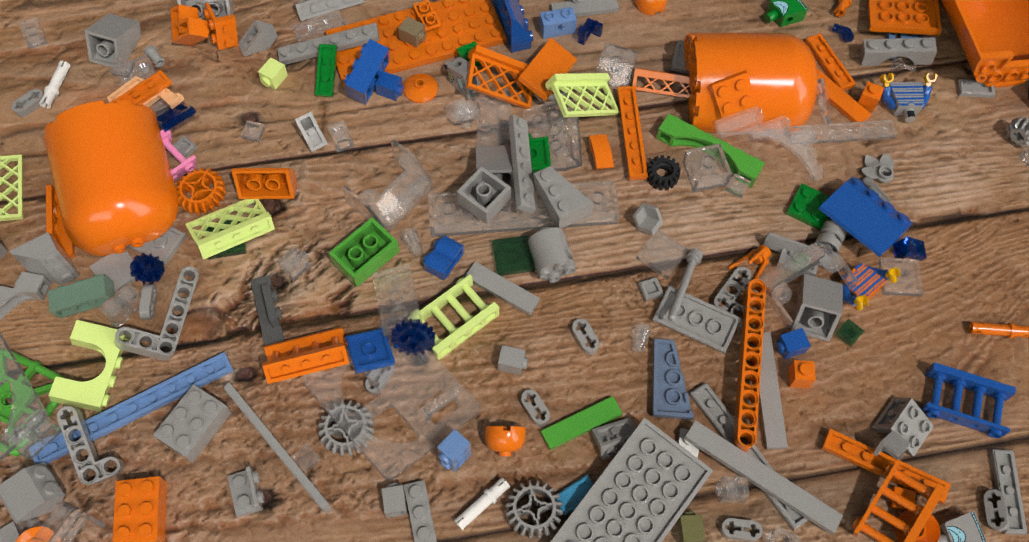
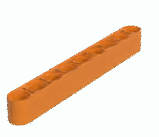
M760 279L751 280L744 292L733 445L744 452H748L752 448L757 438L766 284ZM750 306L757 308L758 311L751 309ZM749 324H753L756 329L751 328ZM747 342L753 343L755 347H750ZM746 361H751L754 366L748 365ZM745 379L750 380L753 385H748ZM743 398L749 399L752 405L746 404ZM742 418H747L750 421V425L745 424ZM740 437L746 438L749 445L743 444Z

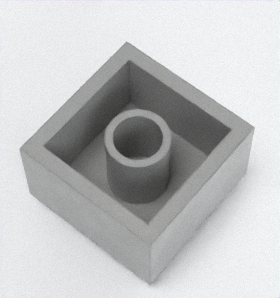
M482 166L457 191L458 204L485 224L511 199V187Z

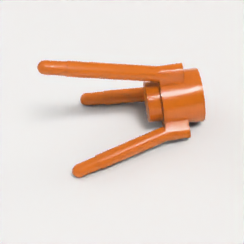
M759 245L756 249H753L750 253L731 264L728 269L736 267L751 257L748 264L752 262L756 264L761 263L754 279H759L765 266L769 263L768 258L771 256V251L767 246Z

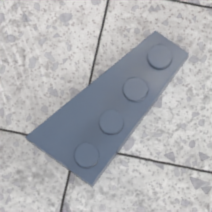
M654 339L652 417L693 420L694 414L691 411L689 395L685 388V380L681 372L675 341Z

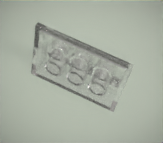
M569 96L568 99L575 103L574 100ZM557 100L522 110V118L527 120L528 133L532 135V138L548 136L552 168L556 171H567L582 166L579 117L564 118ZM565 104L568 111H573L571 107Z

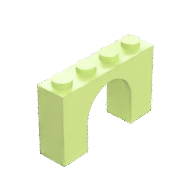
M76 320L70 336L72 345L100 352L106 359V365L102 373L90 381L80 382L56 376L48 395L52 402L102 412L103 407L108 406L110 395H108L110 387L114 388L117 376H114L116 369H120L123 362V357H121L123 350L118 349L114 343L115 334L118 329ZM122 335L119 337V339L123 342H127L130 340L127 339L126 335Z

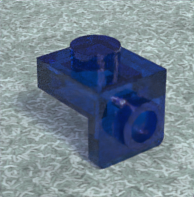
M588 18L577 31L579 36L578 43L585 45L591 34L601 37L603 24Z

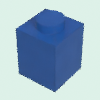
M382 71L375 83L377 95L394 101L404 91L402 77Z
M803 328L781 334L776 341L777 351L779 354H782L784 359L806 353L811 346Z

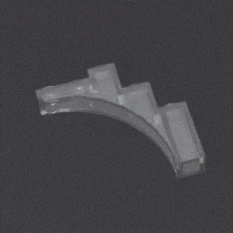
M758 106L713 122L718 139L735 135H753L775 141L787 148L799 159L807 170L812 182L823 179V168L820 164L818 165L816 160L818 157L817 151L811 145L818 142L819 134L812 125L791 132V122L785 115L763 123L764 114L761 108L758 109Z

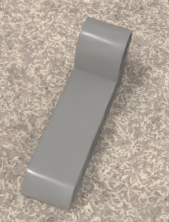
M62 407L57 413V420L79 480L86 485H95L121 474L125 467L122 459L106 457L99 460L82 412L75 407ZM69 412L73 413V415L70 417L71 420L66 419V417L69 416ZM79 430L81 438L75 442L73 440V433ZM83 450H87L89 454L85 461L80 459V453ZM114 460L117 463V468L114 472H110L108 464ZM91 469L96 472V477L92 481L87 478V473Z

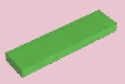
M611 396L542 430L541 435L551 451L594 428H598L622 416L623 413L614 397Z

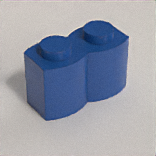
M444 235L435 242L434 250L425 256L423 260L425 271L445 280L463 256L464 245Z

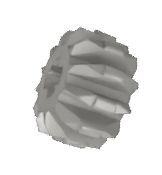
M1024 116L1013 119L1006 129L1008 132L1006 136L1011 138L1010 142L1014 141L1016 146L1021 145L1024 148L1029 145V118L1026 119Z

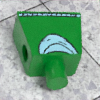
M771 0L767 13L764 14V19L767 23L775 21L779 27H784L803 21L808 8L801 0Z

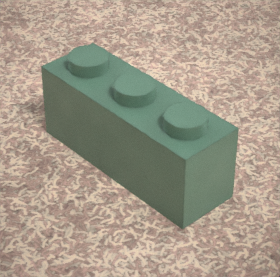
M98 274L86 280L75 281L73 284L58 286L56 289L48 291L49 312L62 319L116 302L114 282L106 275Z

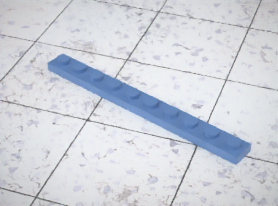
M223 352L85 420L92 442L183 397L193 384L201 388L233 372L234 369L226 353ZM79 430L73 433V440L76 442L81 438ZM62 432L29 448L35 465L44 462L47 465L69 454Z

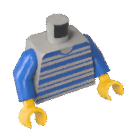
M929 72L923 76V80L926 82L925 85H923V82H892L894 79L893 73H888V80L886 79V74H882L880 76V82L884 84L882 86L884 87L882 102L891 110L894 116H904L905 122L915 121L916 115L919 114L921 109L925 108L930 98L931 82L937 79V74L934 73L932 80H929Z

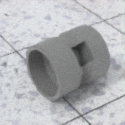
M833 220L825 221L814 246L817 249L837 255L847 231Z

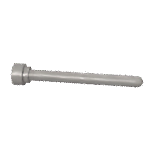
M692 248L688 251L686 256L688 265L668 315L670 321L676 319L694 268L701 263L703 253L699 249Z

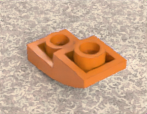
M429 0L413 4V9L419 22L425 24L426 32L441 27L436 11L433 10Z
M589 135L590 154L593 153L595 170L612 169L614 163L607 135Z

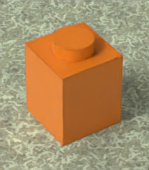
M867 81L860 94L858 103L867 111L873 113L881 98L884 87Z
M794 360L788 368L789 387L810 388L816 381L814 361Z

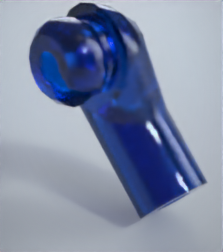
M834 23L832 32L840 34L843 41L851 42L854 39L850 28Z

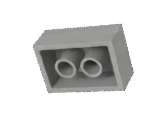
M193 384L153 436L193 464L232 412L225 404Z

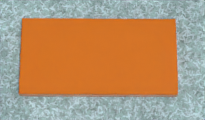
M550 38L517 80L543 101H546L553 91L547 90L545 83L554 74H567L577 61V58Z

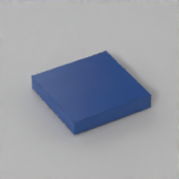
M384 328L345 336V342L355 374L395 365L393 353Z

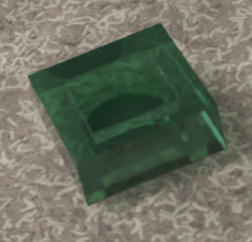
M848 318L835 335L851 347L864 330Z

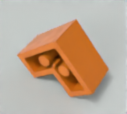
M178 4L170 9L172 43L192 46L209 38L208 20L200 19L198 8Z

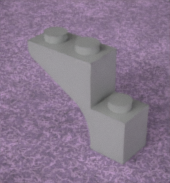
M22 271L15 282L14 288L0 286V320L24 301H44L51 287L50 281L44 275Z

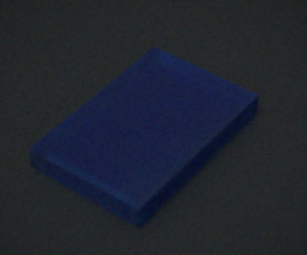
M181 102L175 108L167 110L156 118L159 128L166 132L197 112L193 106Z

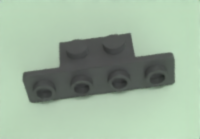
M270 276L251 280L265 346L285 341L280 318H283L280 307H277L276 301H279L276 289L273 290Z

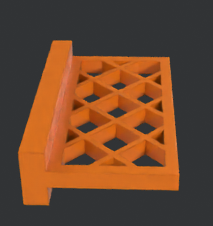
M479 45L474 46L468 54L470 62L466 88L527 110L530 109L533 92L525 88L517 80L529 64ZM475 61L480 62L483 69L478 71ZM489 68H496L499 75L494 77ZM486 71L490 80L485 82L480 73ZM505 73L511 74L514 81L509 82ZM476 76L481 85L472 84V78ZM500 76L506 84L503 87H500L496 80ZM492 81L497 90L491 91L487 84ZM516 82L521 91L516 93L511 84ZM507 87L512 94L511 97L505 95L503 92L504 88ZM519 94H524L526 103L520 100Z

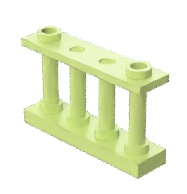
M470 274L467 277L460 278L456 285L420 311L412 313L408 319L411 329L419 326L434 344L432 348L433 356L438 361L499 316V306L495 302L486 305L471 288L473 279ZM465 292L478 306L480 313L476 316H471L457 301L456 297ZM448 303L465 320V324L460 328L455 327L440 310ZM433 314L450 332L449 336L445 339H440L425 322Z

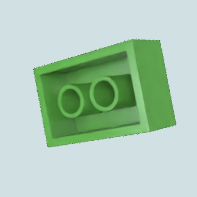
M372 217L329 252L332 264L358 287L398 254L400 250L398 241Z

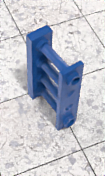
M936 362L927 368L926 376L934 380L931 402H927L920 408L927 417L939 418L986 433L992 438H1002L1010 432V428L1001 425L1004 401L1015 395L1016 387ZM943 382L954 386L951 409L939 406ZM963 388L972 390L975 393L971 416L959 412ZM983 395L991 396L995 399L992 422L980 419Z

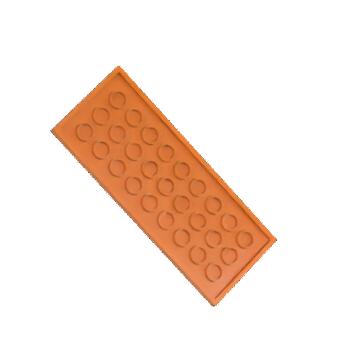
M439 0L432 2L431 6L436 11L441 27L427 31L426 39L418 47L400 40L398 31L399 26L407 16L419 22L413 8L325 30L326 35L376 23L380 36V41L376 42L389 48L390 61L385 72L390 74L456 57V48L474 41L477 45L484 48L507 43V37L491 0ZM363 45L337 51L336 66L343 87H345L344 80L347 74H351L354 69L352 66L355 59H359L362 54L360 51Z

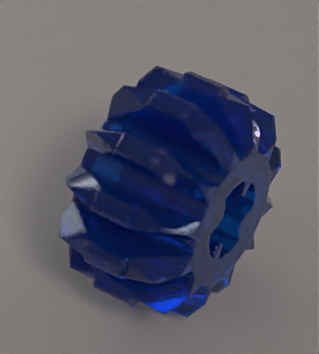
M143 252L140 256L136 255L130 264V274L132 277H135V282L142 281L144 285L146 282L153 284L161 280L165 268L164 262L159 261V256L153 257L152 253L146 255Z

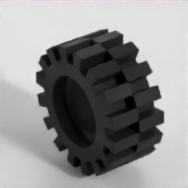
M661 155L660 159L656 156L655 159L650 161L647 168V181H649L650 186L654 184L653 188L657 189V187H660L659 190L663 191V187H665V190H669V187L672 189L678 183L681 167H679L678 162L675 163L676 159L670 160V156L667 155V158H664V155ZM658 169H665L670 172V176L662 177L656 171Z

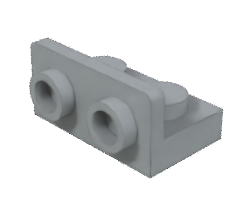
M631 418L592 429V435L600 449L602 460L615 457L635 431L636 427Z
M250 465L245 467V471L227 476L237 518L262 511V503L265 502L263 492L258 489L257 485L260 482L258 471H254Z

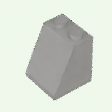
M110 13L84 30L89 61L119 70L123 68L141 38L139 21Z
M511 145L476 146V171L482 166L511 187L510 200H514Z
M804 274L798 288L790 331L803 328L806 336L829 342L842 315L843 284Z

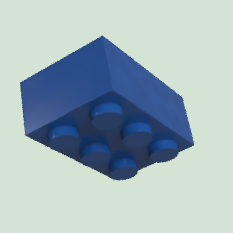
M371 39L362 46L360 58L355 59L352 66L354 68L351 74L348 73L344 80L347 96L364 105L370 99L375 89L376 81L382 71H385L390 61L389 48Z

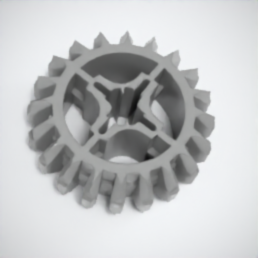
M341 401L340 407L333 404L334 410L326 409L328 416H321L323 422L319 423L318 426L322 430L318 434L322 437L321 443L326 444L325 448L327 450L332 449L334 455L340 450V455L344 457L346 451H348L349 456H352L353 450H356L357 453L361 452L360 446L367 448L365 441H372V437L369 434H374L375 431L372 426L375 424L373 420H370L372 415L367 413L366 407L361 408L358 402L353 406L352 401H349L345 406L344 401ZM348 415L357 416L362 421L349 420ZM340 417V421L337 424L333 425V423ZM346 422L350 427L347 431L348 435H346L345 431L343 430L345 429L344 427L346 426ZM362 430L359 436L353 440L354 434ZM331 436H342L345 439V443L335 441Z
M531 480L527 481V487L520 483L521 491L514 488V495L508 496V500L512 503H506V508L510 509L506 512V517H512L508 521L509 525L516 523L513 530L516 532L521 528L522 537H524L526 532H529V539L533 538V533H537V538L541 539L542 531L548 536L550 534L548 527L555 531L556 526L554 523L560 524L561 519L557 516L563 515V511L557 509L562 507L563 503L560 501L555 502V500L560 498V495H552L555 488L551 487L547 490L548 483L546 482L542 487L539 486V480H536L535 486H532ZM535 494L542 495L549 503L539 501ZM528 495L529 502L516 509L518 502ZM532 500L536 508L539 507L536 518L535 513L529 511L531 510ZM547 510H552L550 518L543 524H540V515L547 513ZM519 515L531 518L534 525L523 522Z

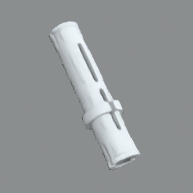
M59 61L49 85L44 88L45 93L39 102V105L43 108L50 109L55 97L59 95V89L71 67L66 61L64 64L63 61Z
M501 477L492 487L483 491L484 494L454 519V522L463 531L492 503L495 504L497 502L496 499L509 489L510 485Z

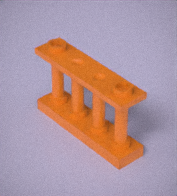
M343 327L264 346L268 361L262 362V367L267 383L271 384L349 364Z
M898 459L895 464L889 463L884 472L887 475L885 481L862 518L857 517L852 525V528L855 529L853 535L857 537L861 530L879 542H895L865 523L872 512L903 531L902 534L906 535L903 542H915L946 487L939 483L935 488L927 487L898 470L897 468L901 463ZM895 477L924 494V497L928 499L925 505L918 506L887 488L891 478ZM883 494L913 512L914 516L917 517L914 524H907L878 507L876 504L881 495Z

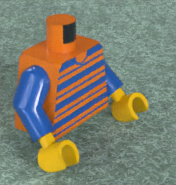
M844 262L837 268V271L843 276L839 282L843 284V301L851 304L859 311L863 309V305L869 306L868 300L887 283V279L891 283H896L897 276L901 277L898 268L883 270L866 266L863 263L852 269Z

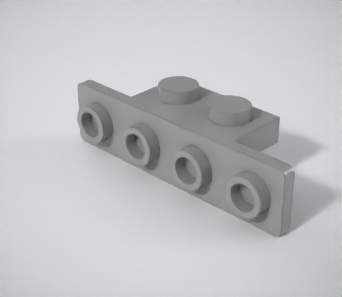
M768 232L763 243L769 249L780 252L777 263L778 267L801 275L816 276L818 266L836 271L842 261L841 256Z

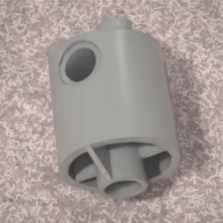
M543 227L528 239L530 252L538 276L541 279L554 283L559 281L560 277L576 271L569 244L561 228Z

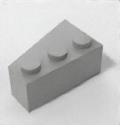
M550 166L534 173L533 186L558 228L566 227L593 215L594 203Z

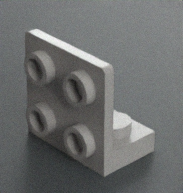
M893 397L872 427L879 433L889 434L894 430L911 443L906 451L910 456H915L934 426L912 398Z

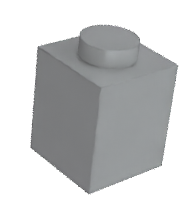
M502 345L498 360V371L521 375L522 370L527 369L529 358L525 357L526 350Z
M392 483L386 485V488H381L386 518L408 515L403 485Z

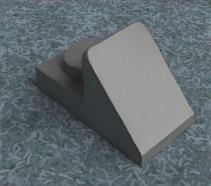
M312 112L294 119L300 136H303L310 152L328 144Z

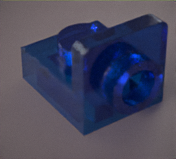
M907 236L893 245L895 259L898 261L906 257L919 261L927 258L924 241Z

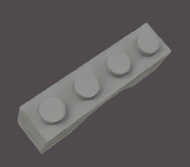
M935 37L863 39L859 52L861 66H879L889 58L907 57L913 61L914 65L932 64L937 53Z

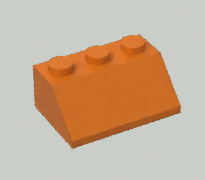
M232 168V175L239 199L295 198L297 180L295 170L291 168Z

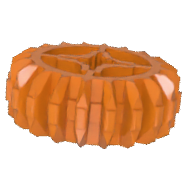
M201 167L199 171L194 168L191 173L187 171L186 176L181 175L182 181H176L177 186L175 188L179 206L191 214L195 212L199 216L201 212L207 214L208 210L214 211V207H220V202L224 201V196L226 195L224 180L216 171L212 172L210 168L205 170ZM210 183L214 185L213 190L209 187ZM188 192L191 193V199L187 198Z

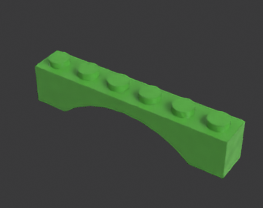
M671 114L667 115L658 128L656 139L671 147L689 146L711 153L728 167L736 181L752 188L765 163L760 159L729 145L725 141L717 139L710 133L704 132Z

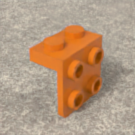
M205 3L203 14L205 20H208L212 44H216L218 50L239 46L234 15L216 18L209 3Z

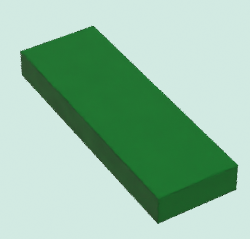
M319 44L315 87L316 97H334L337 45Z

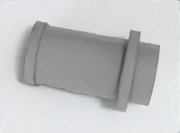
M149 45L145 48V56L150 58L156 67H161L165 64V59L158 53L157 47Z

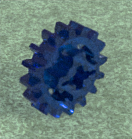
M409 319L408 323L402 320L401 325L396 324L395 329H392L391 343H394V348H399L400 353L406 351V355H409L411 352L414 356H417V352L425 354V350L430 351L431 346H434L435 332H433V327H428L427 322L421 324L420 319L416 322Z

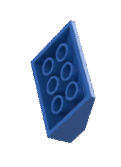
M493 0L511 53L531 49L533 34L532 31L528 30V20L523 17L524 11L522 5H519V0Z
M854 177L847 180L818 208L879 257L892 247L913 224L907 215L898 212L891 203L885 202L879 197L877 192L868 189L860 179Z

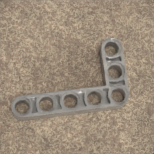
M189 266L182 269L160 336L129 327H121L115 334V346L124 351L162 361L171 359L174 355L198 280V271ZM189 275L193 280L188 281L184 276ZM185 293L188 297L181 298L178 294ZM179 310L182 315L175 316L172 311ZM173 328L177 333L169 334L166 329ZM122 335H126L130 338V340L127 342H123L119 339V337ZM148 341L150 346L142 347L140 342ZM162 346H167L170 348L171 351L168 353H164L160 350V348Z

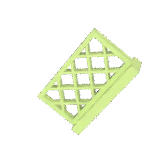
M608 73L554 74L545 83L547 90L553 91L564 118L609 116L620 113L607 84L610 80ZM603 88L605 95L599 89ZM572 89H575L580 95L575 94ZM559 90L565 92L566 96L562 95ZM585 90H590L593 93V95H590ZM569 96L577 101L576 104L568 99ZM582 96L587 98L590 102L587 103L585 100L582 99ZM598 96L603 102L601 103L595 97ZM579 103L586 108V111L578 106ZM605 103H607L608 105H610L612 110H610L608 107H606V106H605ZM565 104L571 107L573 111H568ZM592 104H595V105H596L597 107H599L600 109H599V110L595 109V108L592 106Z
M0 156V170L5 168L9 171L5 176L0 177V185L4 183L9 187L3 193L0 192V201L5 199L9 202L4 208H0V221L22 220L23 156ZM11 161H18V165L13 169L7 166ZM12 175L18 177V180L13 184L6 181ZM14 190L18 195L13 200L6 197ZM15 206L18 209V214H8L6 211Z
M244 199L185 224L203 260L275 230L269 212H266L259 199ZM252 203H256V205L254 206V208H248V207H247L248 205H250V204H252ZM238 211L236 215H229L230 212ZM243 212L250 213L248 217L242 216ZM220 218L218 223L211 222L213 219ZM226 219L233 220L230 225L223 224ZM199 225L202 226L200 230L192 229ZM208 227H214L212 232L206 231Z

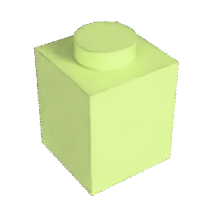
M270 58L258 71L261 83L275 90L288 76L285 65L273 58Z

